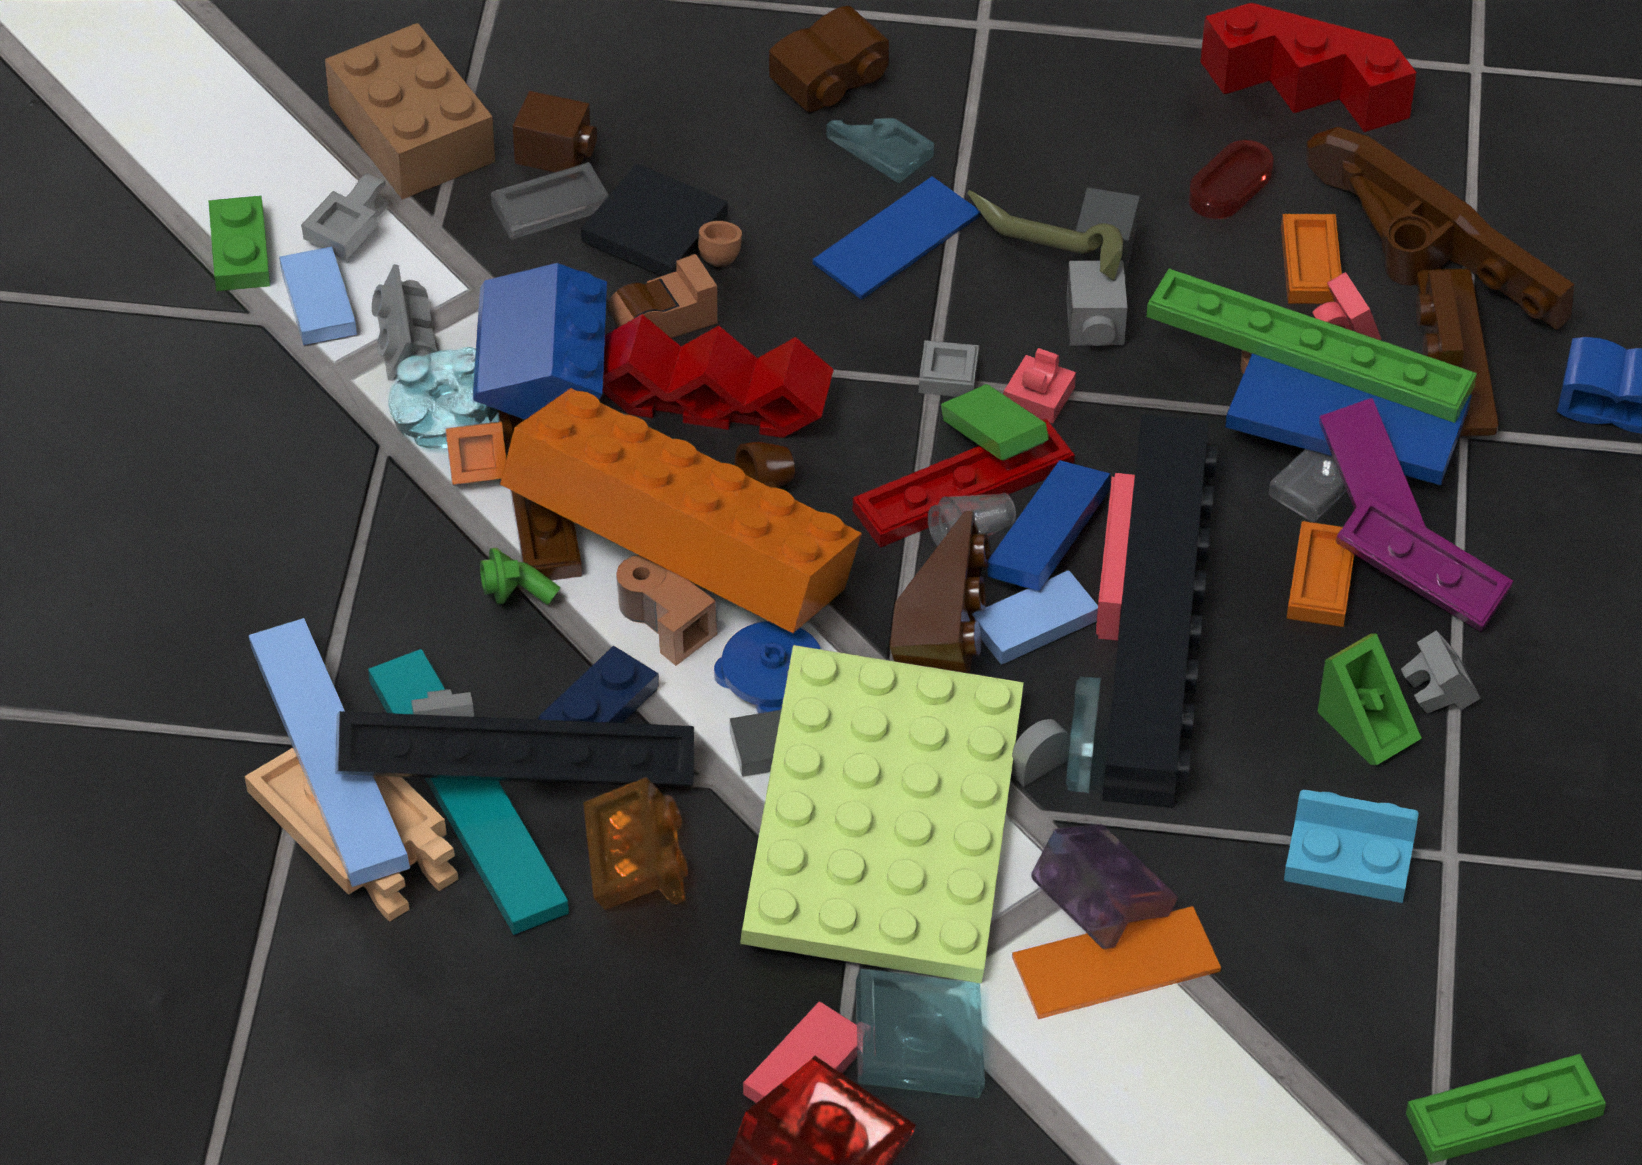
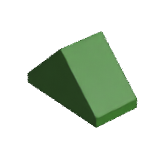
M1369 634L1325 660L1318 713L1370 765H1378L1422 739L1377 634Z

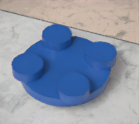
M770 621L755 623L739 630L729 639L724 647L722 657L714 665V678L720 686L730 689L739 698L755 704L757 713L781 710L793 645L815 649L821 648L816 639L802 628L791 633Z

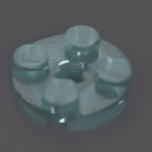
M465 347L459 350H442L423 357L411 356L399 364L397 367L398 378L390 389L388 405L395 425L403 436L405 433L413 437L416 444L424 448L443 449L447 448L445 428L481 424L487 416L490 422L494 419L499 410L472 400L476 348ZM454 393L448 396L447 403L437 404L436 399L440 396Z

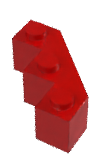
M1255 3L1244 4L1205 16L1200 62L1224 95L1270 81L1293 113L1340 99L1363 132L1410 118L1417 72L1392 39Z
M643 314L605 335L603 393L629 415L653 418L655 410L683 414V423L729 430L731 422L760 426L759 435L784 438L822 417L834 369L797 337L757 358L720 326L680 346Z

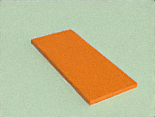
M1193 906L1012 952V959L1038 1019L1221 972L1220 963Z

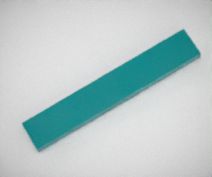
M422 649L368 669L369 682L387 713L413 714L411 700L428 698L427 692L445 690ZM424 778L513 935L569 913L568 900L498 780Z

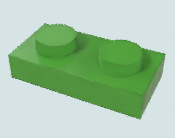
M262 195L208 200L216 291L270 286Z

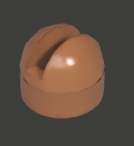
M712 221L703 224L699 229L698 239L700 256L706 263L712 266L726 267L739 255L742 240L741 229L735 224L726 221Z

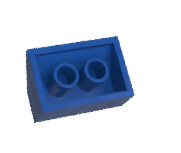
M559 263L485 280L480 287L472 400L526 420L570 388L576 391L588 392L600 399L603 394L607 281L596 278L590 273L578 271Z

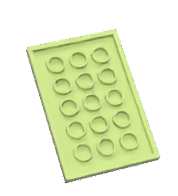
M793 645L740 944L982 983L1012 772V753L1016 743L1024 682Z

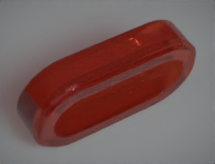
M1251 140L1235 141L1227 145L1192 178L1189 190V204L1191 208L1199 215L1211 219H1223L1234 215L1270 181L1274 160L1271 151L1263 144Z

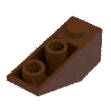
M973 511L963 512L895 601L890 639V650L895 662L970 674L972 656L980 655V626L978 621H975L972 613L985 610V584L980 576L981 568L989 567L987 561L990 558V543L987 533L979 534Z

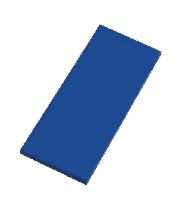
M931 176L813 258L812 264L862 300L979 218L981 213L978 208Z

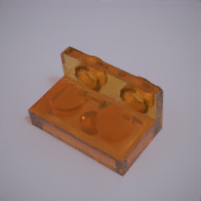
M645 777L583 802L593 897L604 910L658 889L673 905L685 901L683 878L688 875V866L685 856L679 847L677 830L682 827V818L676 802L670 795L663 796L651 781Z

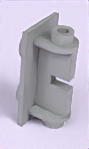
M394 264L384 285L379 284L376 287L372 298V314L378 317L380 328L378 353L380 356H384L388 380L394 379L400 366L412 368L417 373H426L433 368L438 358L433 329L428 328L431 323L427 290L418 281H401L399 265Z

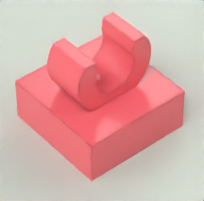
M1345 272L1327 282L1334 302H1327L1317 307L1312 312L1314 318L1381 340L1370 308L1347 273Z
M1038 348L1035 358L1025 355L1006 386L1003 395L1039 419H1047L1053 424L1075 388L1076 372L1059 367V355Z

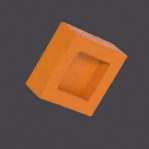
M501 421L445 428L451 483L453 485L502 478L506 453Z

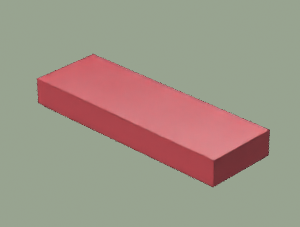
M1115 473V477H1112L1096 623L1098 639L1118 641L1135 479L1133 474Z

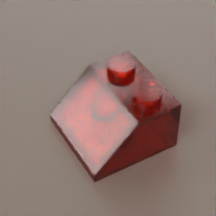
M815 1055L745 1112L726 1165H891L912 1136L916 1125Z

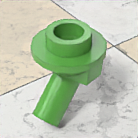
M497 547L490 548L489 560L480 561V575L484 594H494L497 604L505 603L516 587L520 585L548 606L561 588L533 566L511 559Z

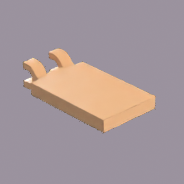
M293 748L244 776L247 792L348 895L364 886L377 909L389 922L409 910L408 901L398 892L405 887V880L399 872L361 885L351 886ZM373 776L408 854L409 865L418 862L425 877L438 891L459 880L457 871L448 863V860L455 856L454 848L442 838L447 835L445 819L402 777Z

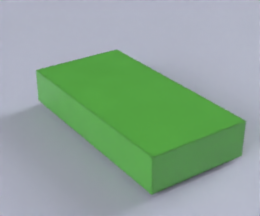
M988 384L941 404L943 421L1001 461L1049 440L1047 426L1044 421Z

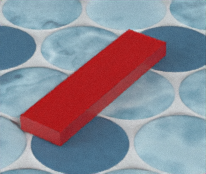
M1043 419L1042 421L1047 426L1049 439L1043 444L1004 461H1001L981 446H977L853 497L852 511L881 548L961 515L964 511L973 510L1043 481L1048 477L1059 460L1074 464L1075 454L1047 419Z

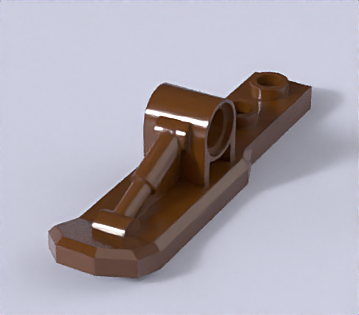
M1335 127L1317 133L1307 141L1306 163L1308 167L1324 184L1352 192L1361 200L1362 209L1382 239V250L1385 253V271L1392 281L1401 285H1416L1418 272L1440 269L1447 261L1451 260L1465 266L1478 275L1489 288L1501 291L1520 304L1529 316L1543 320L1556 330L1571 318L1574 283L1493 229L1469 204L1374 139L1341 127Z

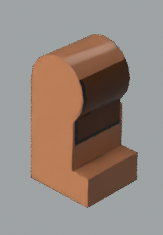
M694 254L677 260L676 272L647 281L646 284L631 283L619 288L608 301L607 310L617 328L643 314L670 338H674L718 323L717 285L700 259Z
M640 555L631 556L618 566L616 579L620 612L625 618L633 622L645 623L659 634L660 654L675 666L717 635L716 601L689 580Z

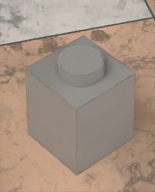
M1069 261L1066 303L1070 346L1124 345L1128 307L1123 261H1120L1114 281L1100 272V261Z

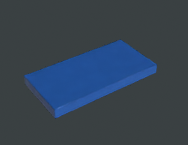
M1252 353L1227 412L1225 428L1332 456L1320 427L1319 417L1373 398L1404 475L1441 485L1469 411L1472 395L1470 394L1458 419L1453 423Z

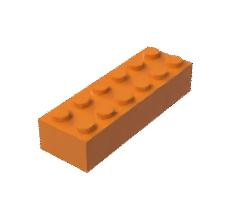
M572 388L514 427L500 485L791 633L796 632L845 590L862 535L861 532L845 525L839 517L830 513L819 512L795 500L789 492L769 487L745 475L739 467L728 463H721L698 452L689 442L672 439L648 427L644 420L636 416L624 415L600 403L599 399L594 395L584 391H576Z

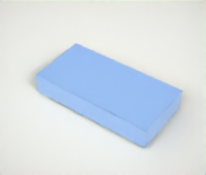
M332 246L280 256L281 273L303 345L357 335L354 315Z
M1068 570L1048 579L1040 591L1028 588L986 607L984 611L972 613L975 621L979 623L981 640L1002 665L1097 622L1098 605Z

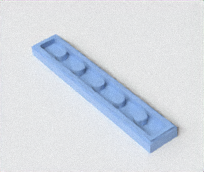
M302 618L249 635L252 652L351 886L361 885L410 869L408 854L374 777L369 775L335 774L336 717L339 711L345 710L305 619Z

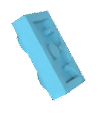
M1301 790L1286 862L1284 881L1403 903L1419 816L1418 811L1402 808L1391 803H1375L1343 797L1332 792Z

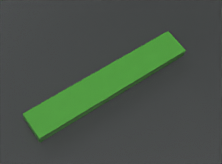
M1168 269L1147 304L1146 317L1453 423L1458 419L1475 387L1477 375L1475 372L1172 269Z

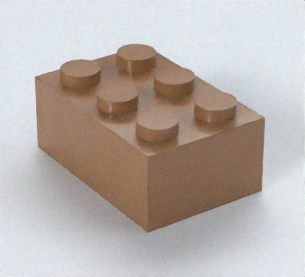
M418 23L325 59L329 105L402 200L495 162L492 115Z

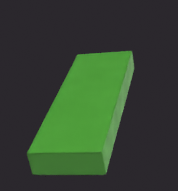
M1577 1054L1408 1101L1406 1116L1430 1164L1603 1116L1606 1102L1582 1056Z

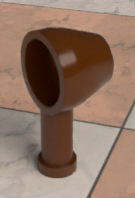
M749 442L740 444L736 449L735 466L743 470L745 475L773 488H781L793 480L795 465L793 456L787 447L764 442Z

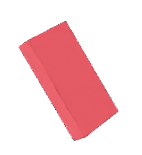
M819 1001L743 1082V1095L793 1127L868 1046L869 1032Z

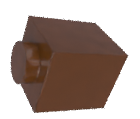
M529 91L513 124L515 164L575 176L583 157H591L596 144L597 128L590 125V104Z

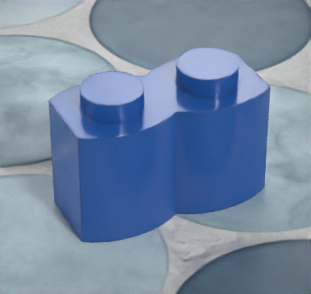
M1572 338L1557 412L1575 421L1590 424L1613 423L1626 431L1642 434V348L1627 350L1614 342L1602 338Z

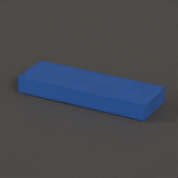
M1059 460L988 559V577L1040 591L1110 491V473Z

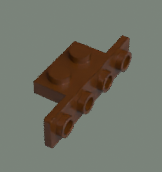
M1469 269L1422 270L1417 273L1416 280L1418 288L1416 319L1418 327H1424L1425 329L1423 355L1477 373L1475 387L1471 392L1470 408L1459 436L1496 435L1499 424L1471 271Z

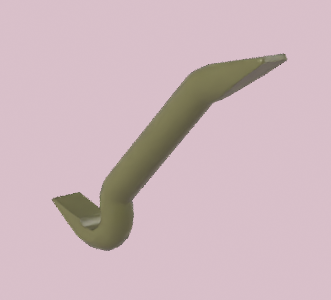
M969 190L967 192L990 226L1003 236L1078 254L1092 252L1102 244L1100 272L1114 281L1123 255V237L1120 230L1114 225L1100 223L1091 226L1086 232H1079L1010 216L1005 210L973 191Z

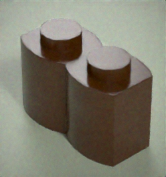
M842 6L830 11L817 20L810 28L800 29L787 35L769 50V77L807 112L817 111L825 106L836 104L848 89L875 82L889 66V40L851 6Z

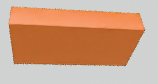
M1282 214L1281 234L1288 304H1324L1334 302L1327 282L1342 275L1336 214Z
M1306 521L1301 522L1286 619L1344 627L1354 554L1336 543V537L1343 527Z

